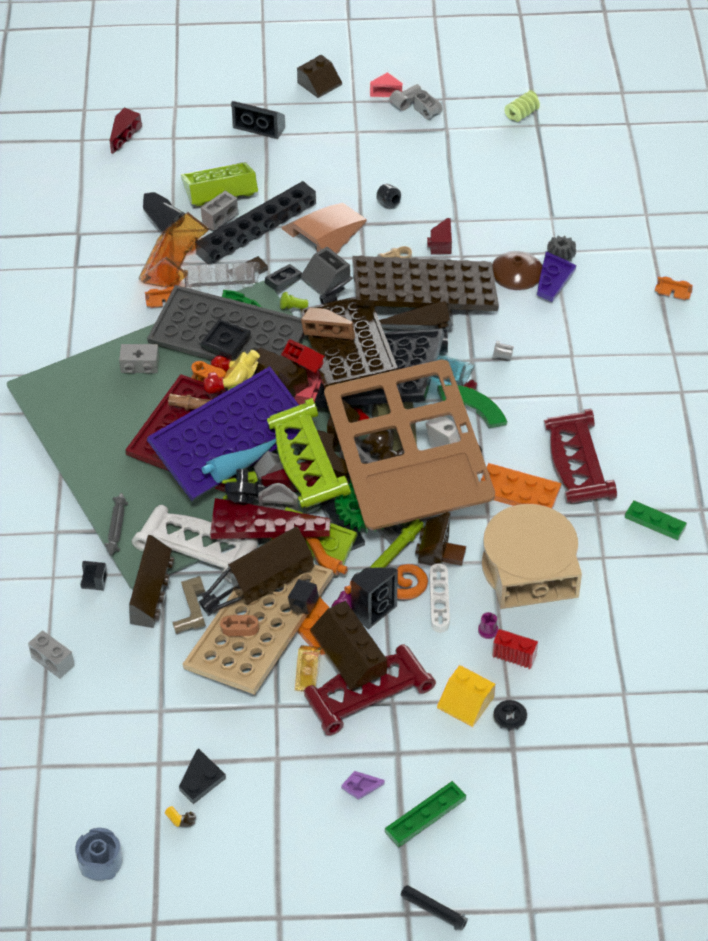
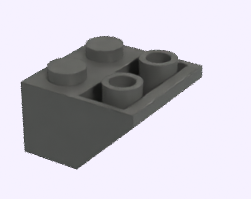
M325 247L312 256L301 274V278L323 295L350 277V264L329 247Z

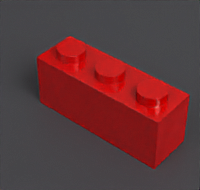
M291 339L288 340L281 353V356L315 373L322 367L323 358L325 357Z

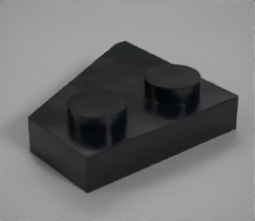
M198 748L179 785V791L192 804H195L224 781L226 774Z

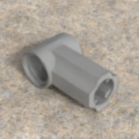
M416 84L402 92L396 90L391 94L389 100L401 111H404L414 101V93L417 90H422L421 86Z

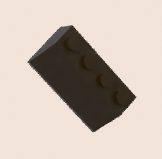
M297 526L228 564L234 591L242 598L246 605L315 567L312 553Z
M152 535L147 537L129 602L130 624L154 628L155 621L160 619L161 609H159L160 603H164L166 592H163L164 587L169 585L170 574L168 572L169 569H173L175 557H172V549Z
M346 600L328 608L310 629V632L351 691L387 674V658Z

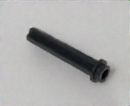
M409 885L403 887L400 895L404 899L451 924L455 930L459 929L462 931L466 926L468 918L465 917L464 913L459 914Z

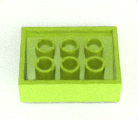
M246 162L181 174L189 201L192 205L195 204V206L204 205L205 202L211 201L224 191H227L236 198L240 195L252 196L255 192H258L256 173Z

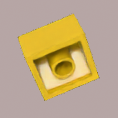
M459 665L448 679L437 708L473 727L494 699L495 683Z

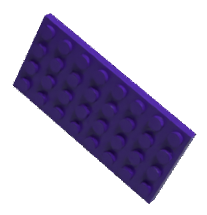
M269 366L148 436L147 441L190 500L193 501L222 483V481L217 483L210 472L207 474L202 472V467L207 465V461L221 455L248 450L276 439L275 430H270L267 419L271 415L296 407L299 404ZM287 428L285 430V433L288 434L287 439L293 440L301 430ZM275 443L268 451L272 453L276 451L277 444ZM262 456L258 458L255 462H253L251 465L258 462L262 458Z

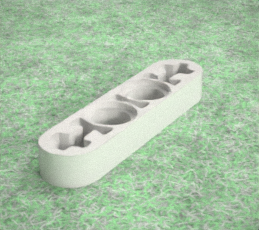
M438 563L430 568L431 627L439 633L449 629L450 613L448 570L445 565ZM436 572H440V574H441V580H440V579L437 580V573H436ZM442 587L445 590L441 593H438L434 591V588ZM437 603H443L445 607L443 609H437L434 605ZM438 616H442L443 624H439Z

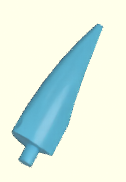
M276 439L248 450L221 455L207 461V465L202 467V472L204 474L210 472L214 480L220 483L234 476L236 469H245L255 462L276 443Z

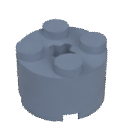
M101 827L90 829L84 836L82 834L76 842L75 853L77 862L84 877L92 880H110L116 876L122 865L123 857L120 841L111 830Z

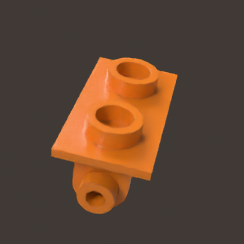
M666 276L658 277L655 291L658 294L669 297L671 291H675L673 297L682 300L690 299L693 285L687 281L679 282Z
M174 286L163 290L150 289L148 292H145L146 306L150 308L163 307L162 300L167 301Z

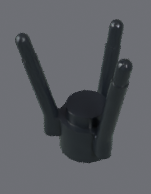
M349 277L333 289L319 296L321 304L338 301L336 294L345 289L344 285L351 281L353 277Z
M229 568L201 595L203 599L199 601V604L207 614H210L212 611L215 613L242 599L239 596L220 604V600L234 591L233 587L218 597L214 594L210 595L229 573Z

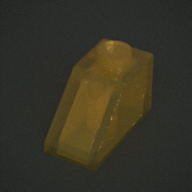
M306 645L299 647L295 690L304 691L309 685L317 687L322 647Z

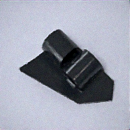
M156 192L144 193L143 210L162 234L166 232L172 223L176 226H180L183 223L185 213L173 207L167 198Z

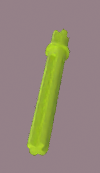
M417 519L407 528H403L401 530L402 533L369 568H385L410 541H414L415 535L424 527V523Z

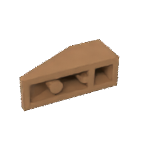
M309 308L301 319L304 335L355 339L353 322L327 309Z

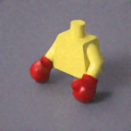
M251 350L248 354L242 352L236 361L223 356H216L211 361V365L223 369L226 372V376L223 378L218 377L215 372L208 373V377L203 380L205 391L209 394H214L225 390V388L229 389L232 386H237L249 379L256 370L257 360L260 355L255 350Z

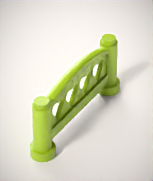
M312 398L305 400L304 404L271 415L267 419L270 430H275L277 450L282 466L290 481L301 493L298 500L302 508H308L340 495L347 496L351 494L345 476L336 478L312 418L319 415ZM287 428L301 430L293 440L287 439L288 434L285 433ZM295 443L308 445L298 456L293 454L294 449L291 448V445ZM300 459L314 461L306 471H301V465L297 463ZM305 475L321 476L312 487L306 486Z

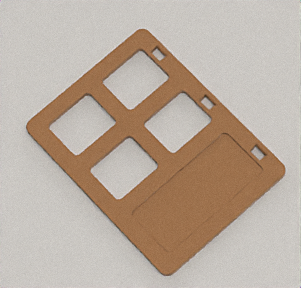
M437 360L326 387L324 391L326 402L367 529L376 530L494 500L495 490L448 361ZM437 375L446 400L408 410L405 409L397 384ZM449 378L451 385L445 386L444 380ZM382 388L391 413L350 423L341 398ZM451 415L460 441L426 450H419L410 425ZM466 425L468 432L462 433L460 426ZM392 428L397 430L404 451L403 455L367 464L361 463L354 441L355 437ZM483 473L486 481L479 482L477 475Z

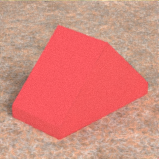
M387 72L370 82V96L390 97L396 90L402 92L403 83Z

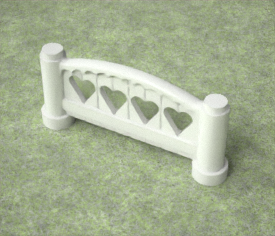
M159 505L154 509L141 531L135 534L132 544L138 550L144 551L147 537L152 535L172 550L225 568L224 572L228 568L229 563L255 550L258 547V540L256 538L217 539V542L203 547L202 537H210L211 522L185 515L169 514L167 507ZM172 523L174 526H180L181 529L172 534H167L166 525ZM191 530L192 532L199 533V535L186 541L184 531ZM226 542L228 545H234L235 548L223 554L221 553L220 543ZM229 572V573L226 575L225 579H226L227 581H229V582L232 583L231 576H230V572Z

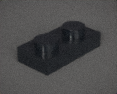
M288 264L266 276L264 283L275 291H279L299 280L302 272Z

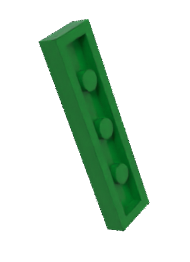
M451 781L385 828V833L399 848L464 802L466 794Z

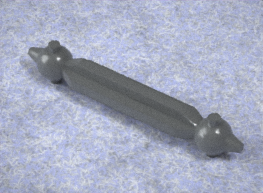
M123 493L112 499L115 502V506L113 507L108 533L109 542L104 544L110 556L116 551H120L117 543L120 539L124 516L123 506L128 505Z

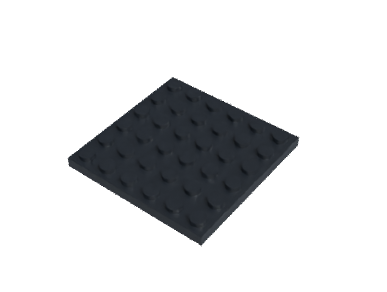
M443 329L384 333L398 370L437 361L444 337ZM432 376L397 384L402 402L425 401ZM322 381L315 398L316 407H328ZM382 388L342 397L349 405L387 403Z

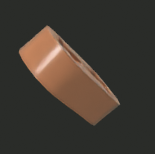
M229 615L223 617L220 621L221 631L226 636H252L257 634L260 629L258 619L253 615Z

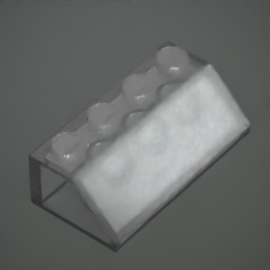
M245 262L184 266L185 287H190V289L201 290V287L207 286L208 290L218 289V286L225 285V289L236 288L235 285L242 284V288L253 287V284H258L260 263Z

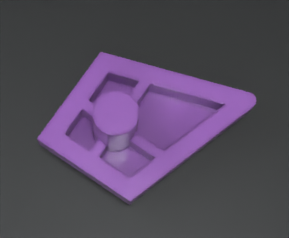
M354 771L341 785V788L355 798L360 799L383 786L385 780Z

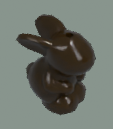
M393 429L371 433L360 444L364 448H370V454L378 456L377 461L404 454L403 448L398 451L393 450Z

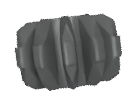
M558 235L557 238L552 237L548 242L547 252L564 260L572 261V258L576 255V243L572 241V237L566 238L565 235L563 237Z

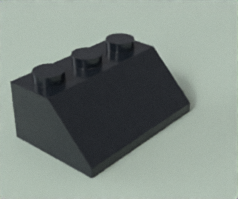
M236 101L231 102L234 129L279 139L285 129L284 114Z
M365 568L361 572L354 574L351 579V607L360 622L368 630L397 607L398 570L396 568Z

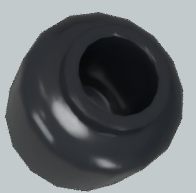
M383 184L377 190V201L385 207L393 208L401 200V191L391 184Z

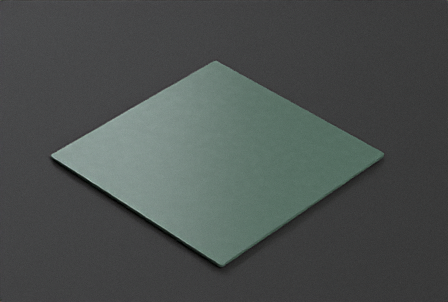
M264 281L236 291L245 294V297L251 300H255L263 308L293 315L287 307L285 309L280 308V297ZM154 324L27 373L6 383L7 388L103 545L109 542L108 533L113 507L115 506V502L112 499L123 493L128 505L123 506L124 516L120 539L117 543L120 551L113 553L111 558L132 590L143 555V551L134 547L132 539L137 532L141 531L154 509L159 505H164L168 508L169 514L185 515L212 522L215 498L223 499V496L227 495L225 492L213 488L191 501L170 471L127 456L125 453V449L179 375L182 374L192 378L191 366L194 362L203 361L211 365L212 361L158 346V373H121L119 362L121 344H150L147 341V337ZM304 335L300 344L311 349L308 336ZM350 405L352 408L357 407L362 409V412H364L369 417V419L371 418L362 405ZM316 407L319 416L312 418L316 430L327 433V423L331 416L329 408ZM366 434V435H362V436H358V437H359V439L364 440V439H365L368 435H370V434ZM292 444L291 448L294 449L293 454L298 456L299 451L294 447V444ZM255 464L251 465L246 469H248L249 472L255 471L253 467ZM294 492L298 497L301 496L300 492ZM254 500V502L248 504L259 506V500ZM298 500L299 512L308 514L322 508L319 503L308 508H302ZM169 523L166 525L167 534H172L180 530L181 527ZM191 530L184 531L186 541L199 535V533L192 532ZM209 536L202 537L203 547L218 541L217 539H210ZM226 542L220 543L221 551L234 546L228 545ZM172 550V557H175L173 569H169L168 574L201 560Z

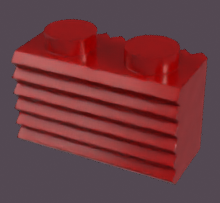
M499 629L493 641L492 656L493 658H500L505 662L516 663V665L531 669L537 656L539 641Z

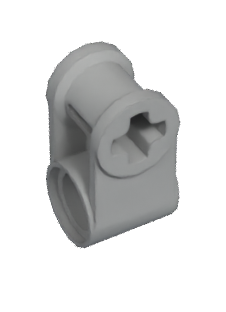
M417 90L414 93L413 107L425 119L429 120L434 114L442 112L441 103L428 94L427 91Z

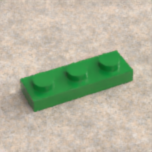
M633 500L625 513L626 519L677 541L687 526V522Z

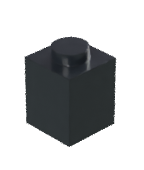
M298 579L288 596L290 610L309 615L319 598L317 584Z

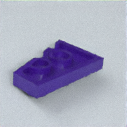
M546 251L537 296L553 302L575 272L577 265Z

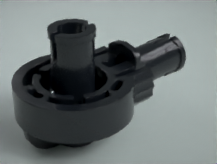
M236 469V482L225 483V494H227L228 499L232 502L248 504L254 502V500L258 501L259 492L268 486L262 485L259 481L248 483L249 470Z

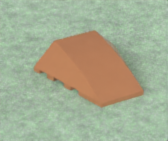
M339 203L319 209L282 226V230L293 238L301 233L317 245V252L325 247H329L338 254L341 251V247L350 241V237L361 229L367 222V219L346 204Z

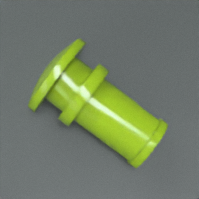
M283 292L280 298V308H307L308 300L295 298L293 295H289L288 292Z

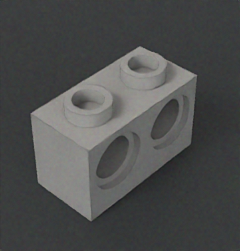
M224 191L201 207L202 223L213 231L238 214L237 198L227 191Z
M43 630L28 643L31 658L59 679L75 666L72 651Z

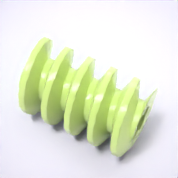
M529 90L510 102V104H507L504 111L509 119L519 122L530 115V113L539 109L540 102L536 93Z

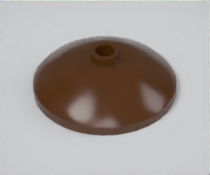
M509 251L499 255L492 263L495 282L504 288L526 290L536 286L540 281L543 265L538 258L530 253Z

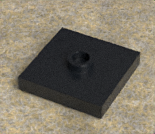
M219 319L200 345L203 349L232 360L250 337L251 331Z

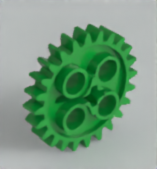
M349 479L348 485L351 494L336 497V514H339V520H344L345 526L350 523L351 530L358 527V532H360L362 528H365L366 533H368L369 529L365 527L351 479Z

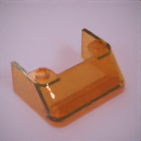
M189 212L185 213L158 237L138 279L144 284L164 288L179 285L188 276V273L180 268L186 254L196 249L195 242L208 232L209 228Z

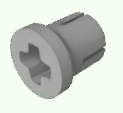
M496 341L492 358L496 359L497 357L511 360L514 346Z

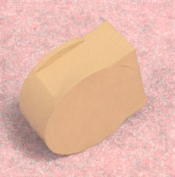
M520 504L500 511L490 520L484 532L482 570L487 582L496 591L500 609L579 598L582 572L576 556L578 537L573 525L565 516L546 506Z

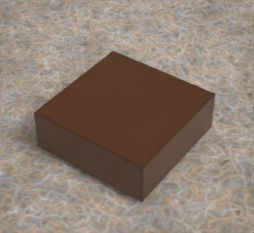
M447 542L443 562L463 565L467 546Z

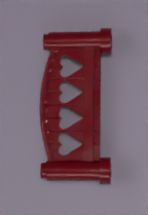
M584 409L583 412L549 417L543 420L545 431L549 430L551 432L550 451L555 470L568 490L564 492L566 503L570 502L572 504L608 498V500L617 499L615 481L604 480L589 432V427L595 426L592 409ZM566 432L575 436L569 441L564 442L561 440L562 435L560 433ZM570 446L580 450L572 456H567V450L564 447ZM574 460L584 464L577 470H571V464L568 462ZM580 475L588 479L581 485H576L574 483L575 479L572 476Z
M401 644L396 648V654L385 656L387 658V668H390L392 665L399 666L398 677L385 674L381 676L379 686L369 682L362 685V693L359 694L347 689V684L338 674L320 688L314 685L307 686L304 689V697L321 721V728L325 734L331 736L337 734L343 728L344 723L341 718L412 686L421 694L427 693L434 688L436 680L431 673L426 672L411 649L405 644ZM338 689L343 690V702L328 697V694L335 693Z

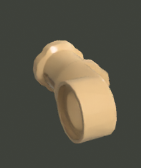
M402 246L397 249L392 248L390 251L384 254L380 253L377 256L412 258V250L407 246ZM407 253L408 256H400V254Z

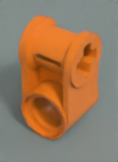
M196 361L191 366L192 378L197 380L198 377V380L202 382L208 377V373L215 372L218 377L225 378L226 372L223 369L203 361Z

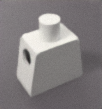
M442 416L430 419L425 423L431 448L460 441L455 423L447 417Z

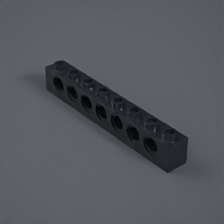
M301 181L196 241V255L208 265L219 261L221 258L315 205L316 191L304 181Z

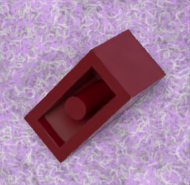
M446 218L430 230V237H427V248H430L431 255L452 253L451 218Z

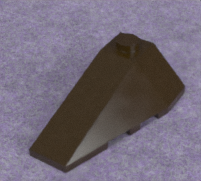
M446 301L379 320L383 330H448L449 327L454 326L453 314Z
M261 347L256 350L260 357L257 360L258 364L254 372L255 374L270 366L293 397L309 386L306 370L294 361Z

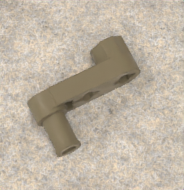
M200 576L181 582L191 614H189L190 617L172 622L176 634L192 628L195 630L206 626L196 595L205 593Z

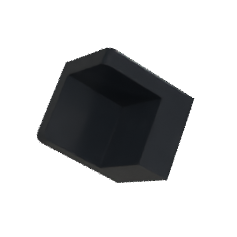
M83 561L81 588L104 591L108 576L106 563Z

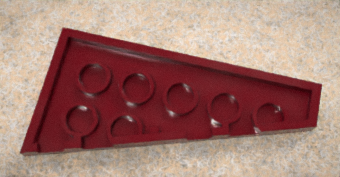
M215 498L210 537L211 539L276 538L296 526L303 537L330 536V518Z

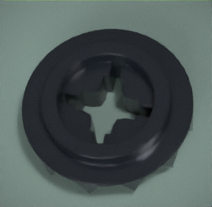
M502 701L494 709L495 723H498L500 728H507L508 731L514 728L518 730L520 726L525 725L527 710L517 701ZM515 711L514 718L506 719L507 715Z

